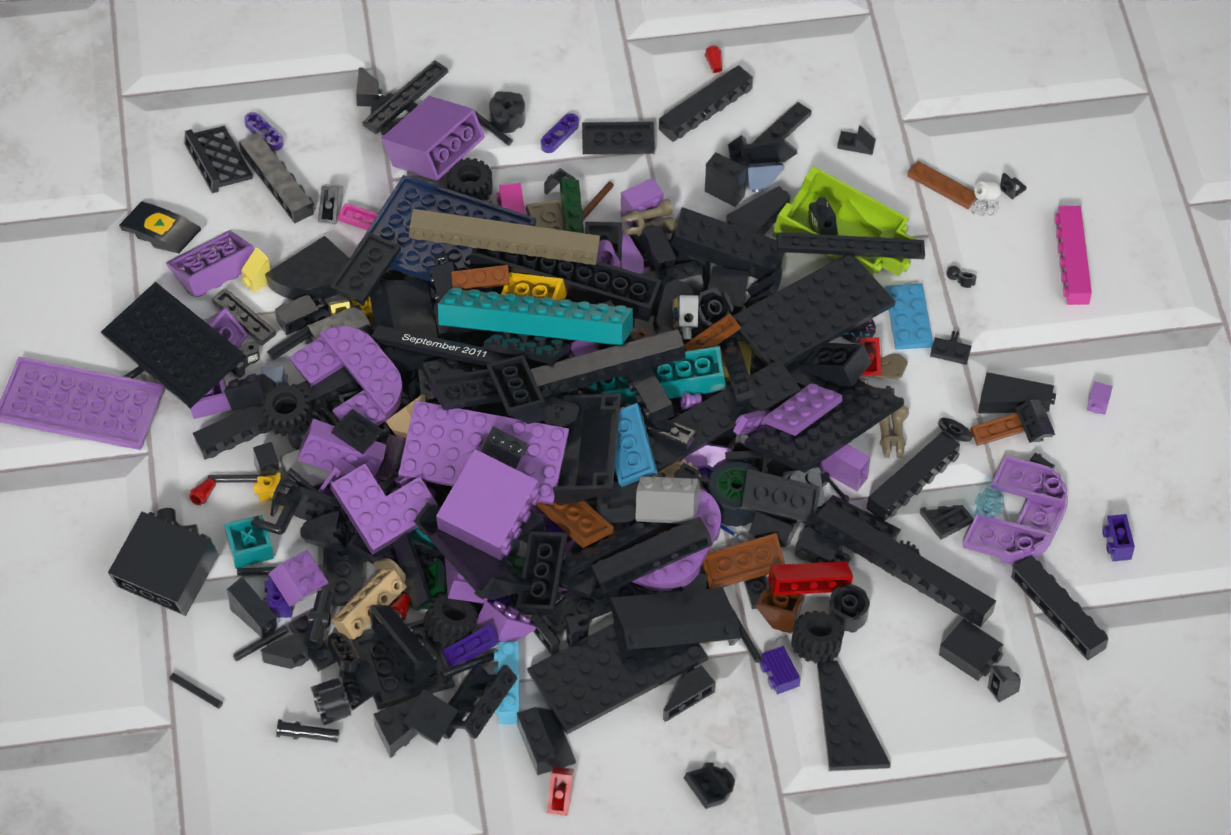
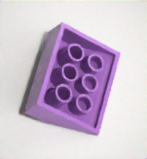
M229 230L166 262V264L187 292L196 298L205 295L207 291L213 288H219L223 283L228 280H234L238 275L242 274L241 270L253 253L254 247Z

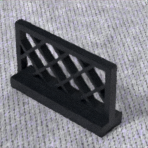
M225 126L196 133L192 129L185 131L184 145L211 193L219 192V187L253 179L252 172ZM223 133L224 138L216 137L215 134ZM203 137L208 139V141L205 143L199 141L198 138ZM215 141L220 143V145L216 147L210 145V142ZM223 145L229 146V147H231V150L228 151V150L222 149V146H223ZM206 149L215 151L214 155L206 153ZM218 153L226 155V159L217 157ZM230 157L238 159V163L230 162ZM215 161L221 163L222 166L219 168L213 166L212 163ZM229 166L234 168V170L230 172L225 170L224 167ZM237 170L244 171L246 174L239 175L236 174ZM223 174L229 176V178L221 180L219 176Z

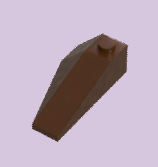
M770 588L761 593L756 608L773 629L792 634L806 594L774 596Z

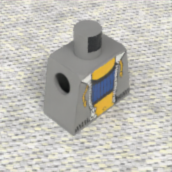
M680 295L672 300L673 328L680 330L683 340H691V330L698 326V296Z

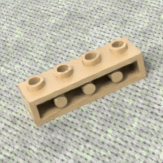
M381 569L331 621L339 633L344 634L347 639H356L362 635V631L367 626L371 625L369 607L371 605H389L394 599L401 596L406 585L394 569Z

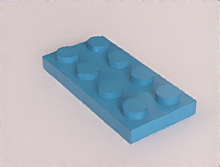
M923 283L886 286L885 290L896 301L895 306L889 309L895 350L932 348L933 339Z
M638 403L620 410L615 470L619 484L622 487L639 481L641 476L649 477L658 473L641 408Z

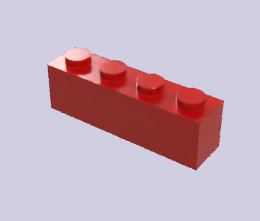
M847 561L771 565L768 582L774 596L832 593L838 587L842 588L852 585L853 574Z

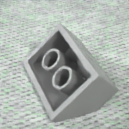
M641 476L636 492V521L685 524L689 520L695 519L702 496L699 480Z

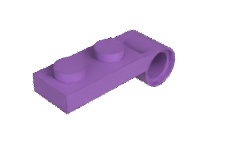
M764 410L740 415L735 422L736 426L733 431L738 435L759 431L767 425L764 424V417L772 411Z

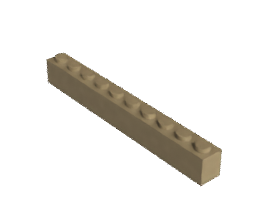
M413 209L409 238L593 265H596L600 240L598 235Z

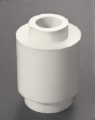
M981 181L976 184L974 193L980 200H994L1000 196L1001 188L995 182Z

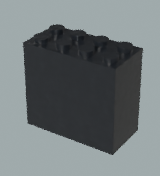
M141 511L108 574L116 587L186 616L219 556L215 548L216 546L212 543V539L205 534H195L188 527H178L175 522L169 519L164 521L152 512L147 514Z

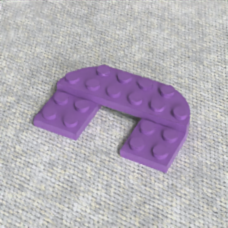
M349 326L326 329L320 332L318 339L289 356V361L310 387L345 366L364 389L332 410L333 415L339 422L353 409L379 426L391 418L401 404L403 387L398 369L377 343L360 329Z
M1005 455L991 483V487L994 490L1028 498L1019 519L1015 524L976 514L962 544L965 549L999 557L1001 563L1018 564L1031 555L1037 558L1048 549L1066 513L1068 496L1066 484L1062 481L1061 475L1052 468Z
M700 488L702 496L696 518L701 517L713 544L715 540H718L720 534L721 513L715 499L708 492ZM712 546L632 582L647 589L660 592H668L672 588L679 586L683 588L697 577L700 567Z

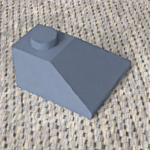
M781 162L748 164L745 166L747 168V188L749 190L752 189V192H763V188H768L784 170V164Z

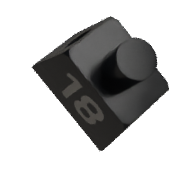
M821 197L816 202L810 203L808 222L813 231L821 235H838L836 215L828 200Z

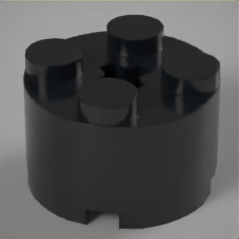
M496 92L489 103L490 123L503 133L515 132V129L522 128L526 120L523 96L520 93Z
M856 585L836 588L830 596L828 615L832 614L834 618H838L840 620L839 623L843 625L844 631L857 632L858 629L865 625L868 619L870 601L867 593Z
M339 678L310 687L313 697L317 698L314 701L317 712H322L320 717L323 725L351 716L349 703L345 698V691Z

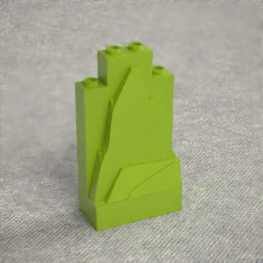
M812 166L805 176L802 188L791 204L786 203L778 214L772 234L775 238L777 232L818 234L813 231L808 222L809 204L816 202L818 198L824 197L828 200L836 215L837 231L840 236L915 239L906 234L909 228L907 226L908 217L815 166ZM829 255V256H831V257H833V258H835V259H839L840 257H842V256H844V255ZM855 256L872 276L875 273L879 274L882 268L900 276L903 271L907 272L911 265V259Z

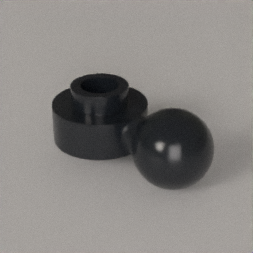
M950 266L946 271V275L950 280H957L960 286L964 288H971V286L976 284L977 276L975 274L961 272L957 266Z

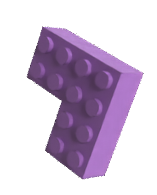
M366 464L331 483L333 494L372 555L395 542L405 533H410L418 528L414 520L426 503L438 505L421 477L385 496Z

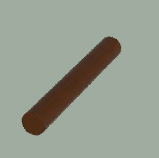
M609 181L582 211L583 221L614 187L612 182Z

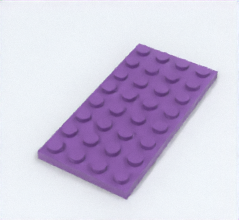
M18 356L0 399V422L141 450L164 392V387L157 383Z
M415 401L398 475L399 477L414 480L421 477L422 481L453 487L474 449L481 452L490 430L494 426L528 443L526 446L528 448L525 455H522L516 470L538 480L540 488L539 503L554 505L555 495L553 487L558 486L569 429L541 423L527 424L518 419L459 408L443 410L441 405Z

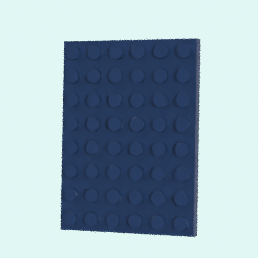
M403 175L361 241L370 232L400 245L401 251L389 268L431 282V268L436 266L434 256L448 253L450 262L457 266L458 271L472 269L470 268V258L473 248L409 238L413 209L535 226L536 218ZM497 287L473 290H479L480 292L488 293L495 292Z

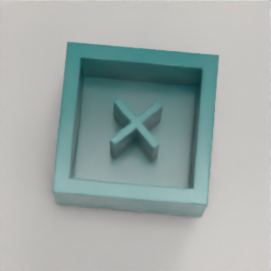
M263 514L258 515L260 519L264 520ZM254 517L224 524L235 569L274 559L268 531L252 526L251 521Z

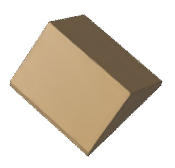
M425 395L419 396L385 421L402 444L406 443L415 401L425 402Z

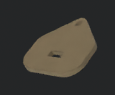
M900 354L885 356L882 358L881 375L874 377L900 379L906 370L908 361Z
M387 558L374 562L373 565L377 572L381 569H394L406 585L405 573L393 560Z

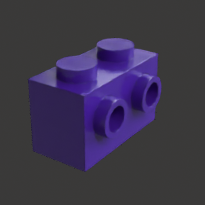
M1127 514L1107 516L1105 526H1102V534L1107 539L1106 550L1108 554H1111L1112 562L1132 560L1135 545Z
M269 575L268 581L264 583V592L267 593V598H263L264 603L276 615V618H292L293 606L290 607Z

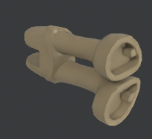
M664 199L653 209L645 211L635 210L623 216L622 222L636 220L637 227L624 229V233L626 235L636 234L640 236L644 227L648 225H661L663 231L672 234L675 223L673 217L644 223L645 219L671 215L673 213L671 201Z
M905 405L891 414L894 436H890V415L879 422L881 430V440L879 443L882 447L884 458H890V446H896L897 458L903 457L906 445L903 437V422L909 416V408Z

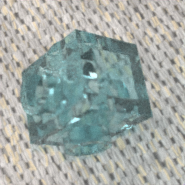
M986 487L982 494L979 493L975 500V504H977L975 516L976 514L996 518L1004 509L1005 504L1002 503L1004 495Z

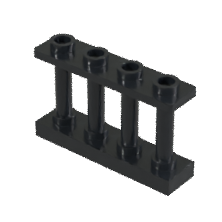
M481 664L474 665L448 703L456 708L458 712L444 733V739H450L456 729H465L472 739H477L517 680V676L508 665H503L497 674H488ZM491 683L486 690H484L487 684ZM480 698L478 703L476 705H473L476 702V700ZM467 713H470L466 720L462 721Z

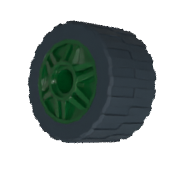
M741 461L723 463L721 466L716 467L709 476L711 482L707 486V492L715 499L719 506L721 523L727 526H746L753 522L756 512L739 508L745 470L759 471V469L749 463Z

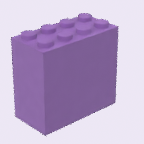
M428 96L387 132L381 140L393 167L438 180L480 143L485 136L473 108Z
M474 449L436 515L438 529L502 560L504 555L508 556L512 548L510 544L513 539H517L522 530L520 526L523 521L527 522L531 514L529 510L532 505H536L540 499L538 480Z

